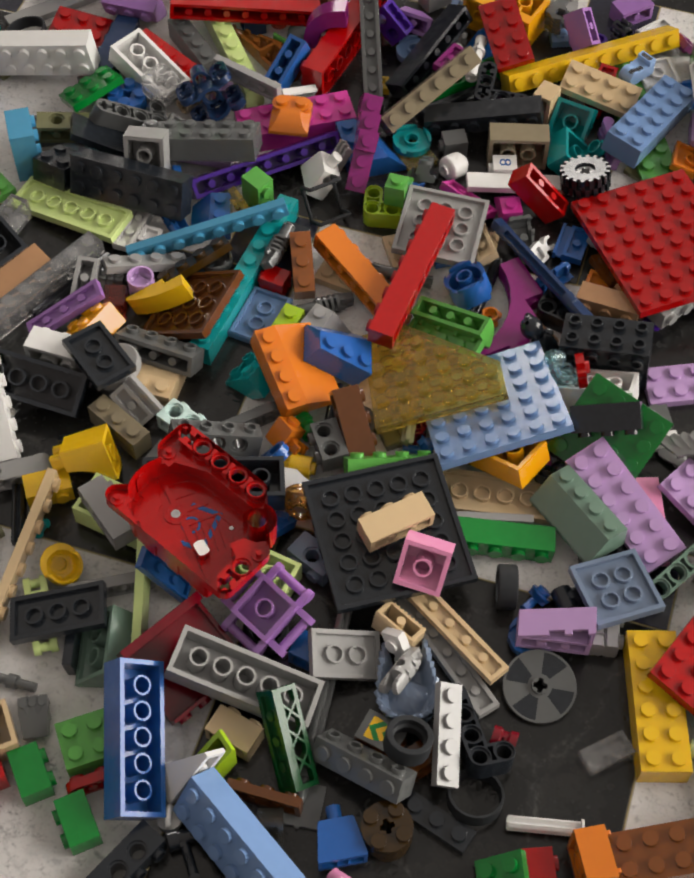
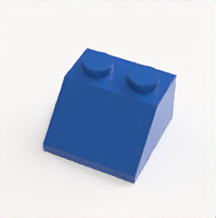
M211 192L192 206L191 225L232 213L231 193ZM231 233L224 235L227 240H231Z

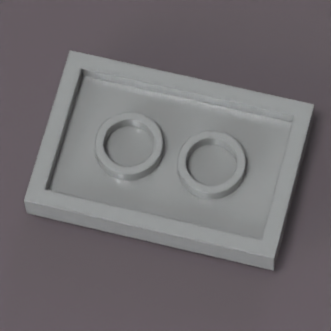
M310 628L308 630L310 676L322 680L375 682L378 680L377 665H380L378 658L379 651H381L379 631Z

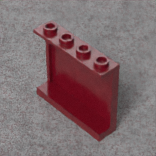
M196 591L121 650L116 656L118 658L164 661L165 673L185 624L232 644L234 642L200 600L203 598ZM164 678L165 718L172 726L177 722L180 725L184 724L193 716L190 712L198 706L199 709H202L212 700L209 696Z

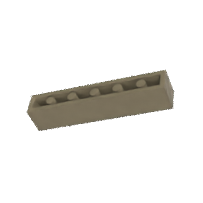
M471 45L462 49L382 114L380 126L387 135L397 131L482 62Z

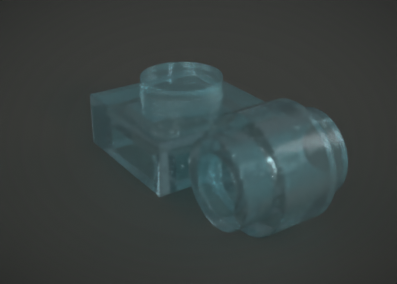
M555 349L547 351L544 354V363L549 365L548 368L554 381L558 385L574 386L578 378L572 364L565 363V353Z

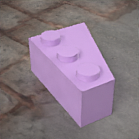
M597 607L519 609L516 622L515 647L589 655L596 635Z

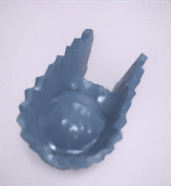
M422 639L420 650L423 660L416 674L399 695H394L392 689L389 690L388 694H383L378 690L380 682L393 666L390 652L385 647V642L381 643L382 651H379L378 658L380 665H377L378 680L375 682L377 689L373 692L377 698L376 703L379 705V709L385 714L386 718L394 719L401 715H413L427 723L434 714L435 683L439 682V678L436 676L434 661H432L431 648L428 647V640Z

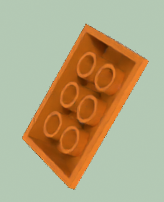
M310 322L272 325L255 330L250 340L252 349L281 416H296L304 411L309 412L331 405L329 393L332 390L339 389L334 376L303 361L304 327L311 325Z

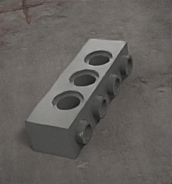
M184 418L170 420L168 434L180 424L186 423L194 426L230 456H259L263 441L259 424L251 422L188 420ZM181 434V438L187 436L190 439V434ZM205 445L199 446L196 449L201 454L207 453L210 450Z

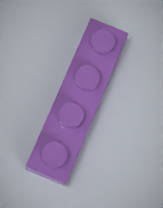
M93 279L26 322L29 333L34 325L47 327L55 331L105 299L106 297L100 282L97 279Z

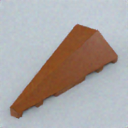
M232 24L242 46L268 72L283 43L262 34L254 35L249 29L241 30L237 28L236 24ZM301 70L299 71L293 82L299 80L302 74Z

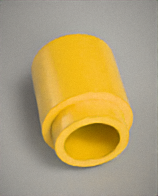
M292 453L284 461V467L297 469L307 479H310L311 475L315 476L317 465L314 462V457L300 454L294 455Z

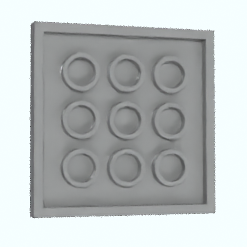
M410 184L391 253L406 254L408 241L410 239L413 240L416 225L422 223L421 218L425 208L429 209L431 203L435 202L455 209L454 223L435 262L451 266L468 260L474 263L490 200Z

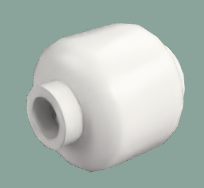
M453 152L441 158L439 172L447 180H456L467 173L468 160L461 153Z

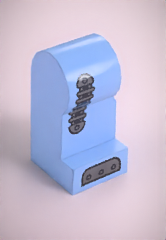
M643 50L638 53V57L622 67L618 77L635 85L653 74L656 59Z

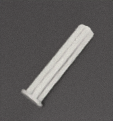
M507 815L506 830L571 836L573 829L585 827L584 819H581V821L518 815Z

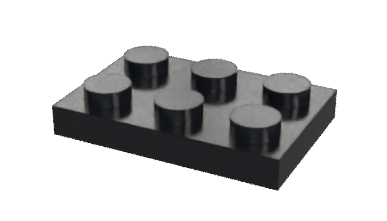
M101 320L62 339L64 348L97 391L136 371V365Z

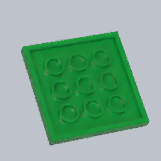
M596 373L574 406L636 402L639 400ZM642 403L644 429H638V434L624 435V430L615 431L614 436H601V432H592V437L578 438V433L571 434L570 432L552 438L547 447L553 454L566 461L593 442L604 437L636 479L674 424Z

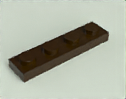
M224 235L217 237L206 247L195 250L190 257L179 260L174 267L160 272L154 278L155 282L161 279L167 282L180 274L186 279L233 248Z

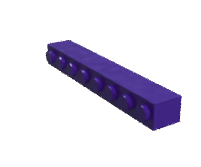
M329 131L258 155L256 162H237L193 177L192 199L198 200L211 192L218 193L242 185L241 176L255 166L267 175H271L303 164L319 151L332 154L340 140L338 131Z

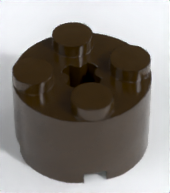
M386 800L374 803L364 811L360 832L370 856L382 862H392L403 857L412 842L414 825L410 813L402 803L394 804ZM383 829H388V831H391V833L387 834L386 831Z

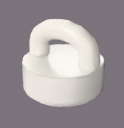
M167 804L166 818L156 819L159 829L163 832L172 829L177 831L182 826V821L178 819L172 810L174 808L172 804Z

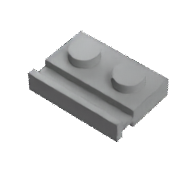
M134 374L109 395L119 407L142 426L164 407Z

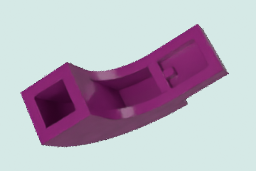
M329 1L313 10L307 20L304 40L309 43L310 49L317 46L321 33L329 28H347L349 18L348 1Z

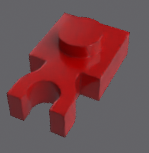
M583 352L576 353L574 356L579 389L587 388V374L591 373L589 360L584 361Z

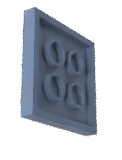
M635 548L569 566L568 573L585 607H597V631L664 612L666 605Z

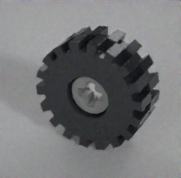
M579 155L576 159L573 157L569 158V161H564L563 165L560 166L561 191L565 195L569 194L571 198L576 196V199H581V197L590 198L592 195L595 197L599 193L608 191L609 187H611V166L602 157L598 159L596 155L590 157V155L581 157Z

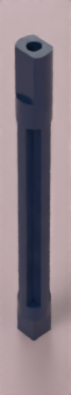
M502 218L493 219L491 228L509 245L570 313L594 316Z

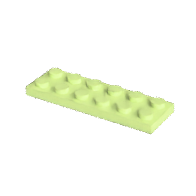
M33 176L26 181L9 202L11 208L111 244L114 243L134 217L132 210L70 193V189L63 192L34 180Z

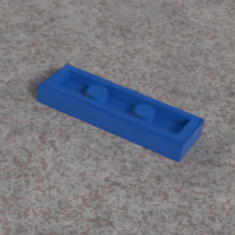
M142 546L135 568L180 603L186 600L191 589L189 582L181 575L176 574L163 560L152 554L145 546Z

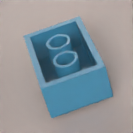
M28 107L4 111L9 142L20 182L27 181L33 176V157L42 152L41 143L36 142L40 141L38 130L33 129V127H36L34 114L30 115Z

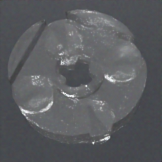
M160 63L148 68L143 73L141 88L145 96L150 100L169 102L177 97L176 88L181 84V79L172 69ZM157 82H163L165 86H158Z

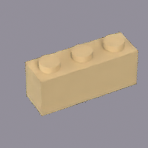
M422 491L415 494L409 493L400 501L386 503L380 510L373 513L369 511L361 515L357 521V531L369 553L406 537L409 529L417 532L433 525L435 513Z

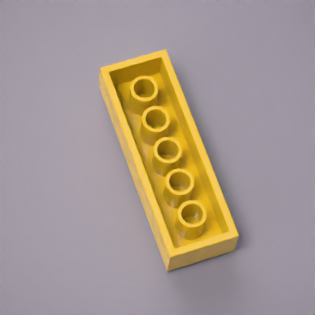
M627 630L624 636L623 658L636 782L687 783L693 773L686 710L646 676L675 640L676 631Z

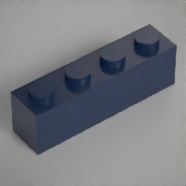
M118 14L116 19L112 21L109 32L105 34L102 45L98 47L101 58L98 68L107 65L120 74V71L108 60L110 46L137 28H140L139 18Z

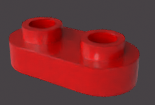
M104 766L98 767L92 773L86 775L78 774L71 777L65 786L67 794L83 789L85 795L104 789Z

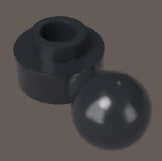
M557 461L552 466L545 465L534 477V480L542 485L552 473L565 467V463Z

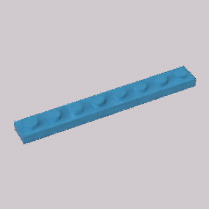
M284 197L129 244L125 248L128 255L134 253L140 255L151 253L165 254L194 244H201L204 241L222 237L226 234L240 232L252 226H259L272 220L282 219L289 215V211Z

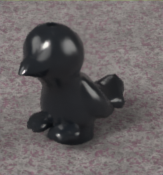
M527 312L520 323L522 335L530 339L531 342L539 340L549 366H557L559 363V355L557 354L559 352V345L554 336H552L554 331L550 328L543 329L542 322L536 316Z

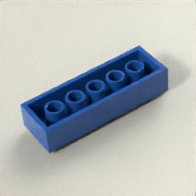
M119 657L104 663V820L142 821L144 819L145 821L166 818L164 661Z

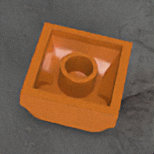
M290 95L274 97L268 134L308 137L313 112V103L310 99Z

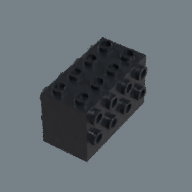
M566 313L559 344V367L576 368L574 354L583 352L584 361L589 360L590 369L639 372V389L646 390L652 355L654 322Z

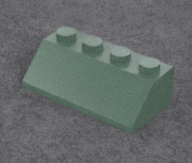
M569 464L552 473L530 498L533 506L552 527H556V532L582 562L604 557L625 543L628 529Z

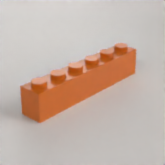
M335 223L316 233L313 247L372 315L375 316L376 304L382 302L383 291L386 286H390L383 274L373 267L372 262L360 252L358 246L352 243L345 231L340 229ZM411 311L403 327L410 323V320L412 318Z

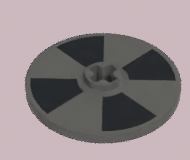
M534 649L521 653L508 665L509 670L503 676L502 690L505 701L513 713L530 723L547 724L559 720L570 710L576 698L577 683L571 667L562 657L551 651ZM538 680L542 681L543 686H546V689H543L541 693L537 692L536 687H533V684H536Z

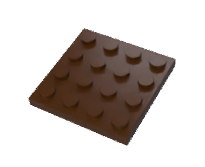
M241 270L207 271L192 274L185 280L192 288L194 299L171 309L152 313L143 329L156 331L160 335L171 336L177 339H206L245 275Z

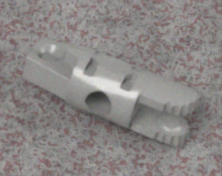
M410 647L399 657L380 682L378 690L381 693L388 694L389 690L392 689L394 695H399L418 671L423 660L420 647Z

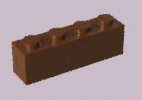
M355 384L332 390L329 396L349 456L351 452H363L364 456H373V452H376L377 439L375 433H371L369 427L371 416L369 411H365L363 402L366 399L363 389H359V385Z

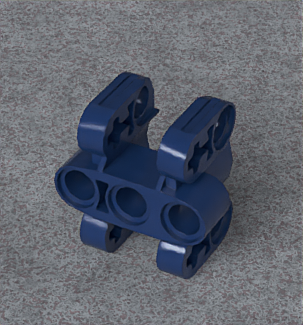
M223 61L214 63L209 68V71L203 65H194L190 69L192 83L185 81L176 88L178 100L183 107L193 105L196 102L200 103L202 99L203 103L195 106L190 112L192 119L195 121L209 119L219 121L224 119L231 110L238 111L246 105L245 96L238 84H233L225 90H220L232 78L229 69ZM200 74L204 75V76H203L202 78H200V79H197V78H196V77H197L198 75H200Z

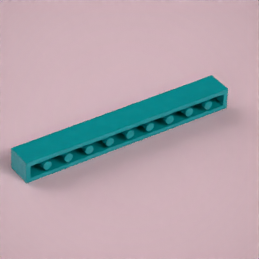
M279 194L277 199L284 197L289 215L279 220L263 223L259 227L234 270H241L245 276L232 295L230 302L224 308L220 318L206 339H191L190 343L205 349L204 364L211 366L227 339L228 330L254 286H258L259 273L261 270L264 271L260 263L273 235L279 233L284 222L290 221L295 223L299 217L298 199Z

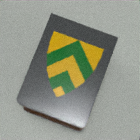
M369 709L354 735V740L387 756L383 749V738L388 723L392 719ZM408 732L395 734V741L405 748L407 744L405 737Z

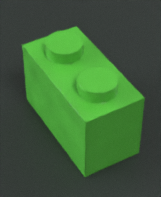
M255 166L241 176L243 204L246 207L250 208L274 200L273 178L260 168Z

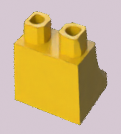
M107 423L63 437L62 444L52 448L53 455L50 456L49 461L55 470L65 468L67 473L98 472L113 480H117L120 477L122 461Z

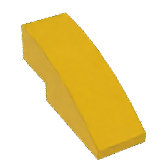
M180 274L167 282L161 279L126 298V301L137 315L171 309L194 299L191 286Z

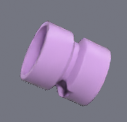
M136 266L127 273L129 295L155 283L153 271L146 266Z

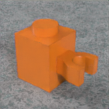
M279 416L265 436L273 446L279 441H283L289 446L288 452H292L294 455L298 453L305 455L309 449L300 441L306 431L300 426V421L293 416Z

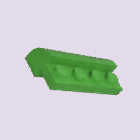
M421 295L411 311L413 319L403 333L404 337L408 340L476 362L483 348L489 349L494 337V323L490 317Z

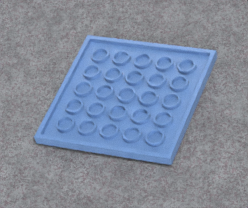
M539 340L477 359L476 362H464L463 364L445 368L422 377L420 403L434 451L438 455L443 471L575 431Z

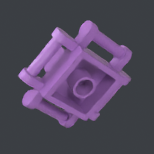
M277 562L266 575L259 570L231 598L220 599L231 611L220 627L225 632L229 631L249 651L263 655L266 648L270 646L283 658L288 653L286 650L309 625L312 626L316 622L302 609L313 599L315 593L310 588L306 589L285 570V566L281 562ZM279 577L300 597L296 601L292 600L273 580ZM256 578H258V579L254 582V584L245 592V594H244V595L236 602V604H235L234 602L239 598V596L248 588V586H249ZM298 614L302 619L278 644L274 639ZM238 619L261 639L258 644L236 625Z

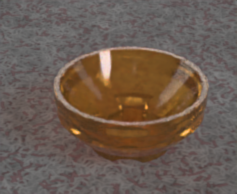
M302 484L290 485L285 489L284 511L299 521L311 520L301 487ZM294 507H302L306 510V513H297Z

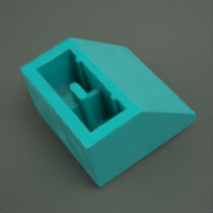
M249 352L242 358L243 362L229 373L230 377L225 383L252 400L265 398L270 392L269 386L255 353Z

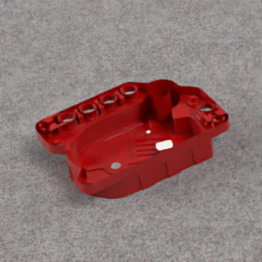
M180 424L158 444V458L143 465L133 475L129 484H114L108 487L105 492L107 505L129 523L133 535L145 545V548L163 560L176 574L181 575L204 597H210L214 594L220 599L231 598L269 561L270 549L276 543L277 515L274 509L268 505L266 484L190 424ZM181 434H190V439L187 436L181 438ZM202 445H205L210 449L207 453L201 454L196 451V449ZM218 459H223L227 462V465L219 468L214 465V462ZM236 473H241L245 476L244 480L240 482H235L231 477ZM258 487L263 493L259 496H253L249 491L252 488ZM204 506L218 511V513L210 514L197 508ZM219 515L221 519L219 522L216 519L217 527L214 531L212 524L216 516ZM187 517H196L199 520L196 521L195 519H186ZM198 522H200V523H201V527H200V529L197 531L196 529L198 528ZM210 528L213 534L211 539L208 535ZM181 540L190 543L191 548L183 546ZM238 565H246L249 571L246 574H238L235 569ZM229 582V589L225 587L220 589L222 584L226 585Z

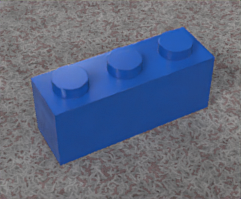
M290 33L265 77L280 83L281 89L290 88L300 71L302 61L306 60L310 54L311 49L307 42Z

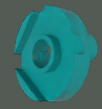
M406 124L393 134L392 145L402 159L427 155L430 151L431 134L424 127L422 130L417 128L416 124Z

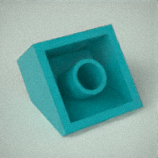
M559 97L549 123L550 135L567 126L585 142L593 128L599 111Z
M567 126L550 135L547 157L548 168L557 175H560V166L563 165L564 161H569L571 157L576 159L579 155L581 157L590 155L587 151L588 145Z

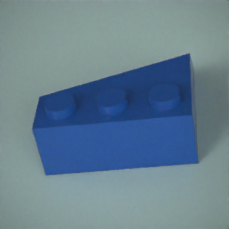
M354 118L335 122V131H338L340 139L346 140L353 151L357 120ZM379 136L369 177L407 170V166ZM352 154L345 164L347 173L349 172Z
M306 325L304 327L303 361L350 385L360 384L372 375V342L367 341V338L358 334Z

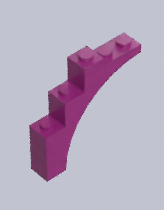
M363 93L360 96L356 112L357 126L353 152L345 185L346 190L365 194L380 134L378 129L382 116L380 111L384 97L369 93Z
M519 257L500 264L498 278L507 295L509 312L502 327L494 335L490 348H483L477 359L530 343V340L522 335L520 323L527 312L536 316L533 310L538 307L543 291Z

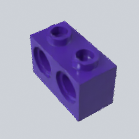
M387 0L379 6L380 32L391 46H394L406 37L414 26L393 0Z

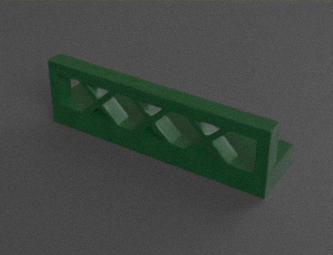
M295 683L256 692L280 792L285 793L289 791L297 793L319 784ZM288 691L290 698L288 706L283 704L281 693ZM290 716L295 719L296 727L294 732L288 726ZM296 742L300 743L302 747L300 757L295 755L294 747ZM304 767L307 769L309 780L302 783L300 773Z

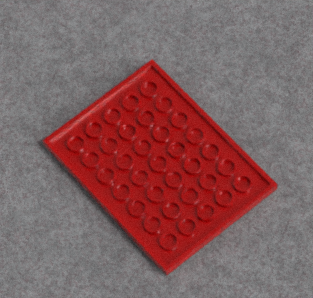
M683 169L599 193L595 197L592 195L590 198H582L571 202L573 213L639 318L694 302V184Z

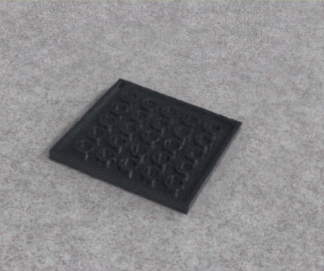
M437 453L302 482L301 487L337 615L427 594L393 583L406 537L369 553L357 531V521L361 515L369 511L373 513L380 510L386 503L400 501L409 493L415 494L422 491L435 513L433 525L417 532L456 544L442 590L478 581V576Z

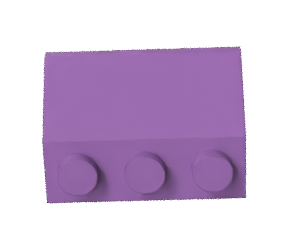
M101 0L105 12L110 15L120 14L139 18L145 22H158L167 15L162 0Z

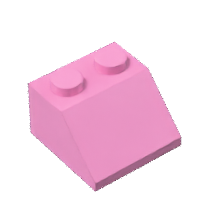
M409 529L393 583L440 597L456 544Z

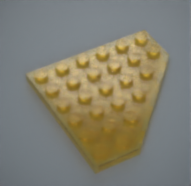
M403 325L392 349L372 342V375L368 377L377 434L509 399L501 363L498 360L407 325ZM368 334L362 335V337L368 339Z

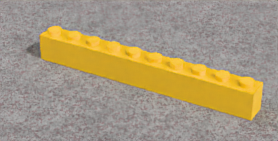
M666 25L499 73L502 91L519 93L539 87L544 80L551 83L562 81L572 59L598 70L601 63L615 66L633 61L638 57V53L643 50L649 55H654L679 48V29Z

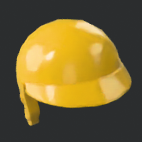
M56 543L44 550L40 558V568L44 577L58 586H66L76 583L81 577L83 560L80 554L70 545Z

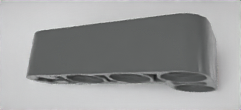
M100 98L95 102L89 113V119L96 125L125 132L129 125L142 126L144 121L149 119L166 121L167 115L165 105L157 99L150 100L144 110Z

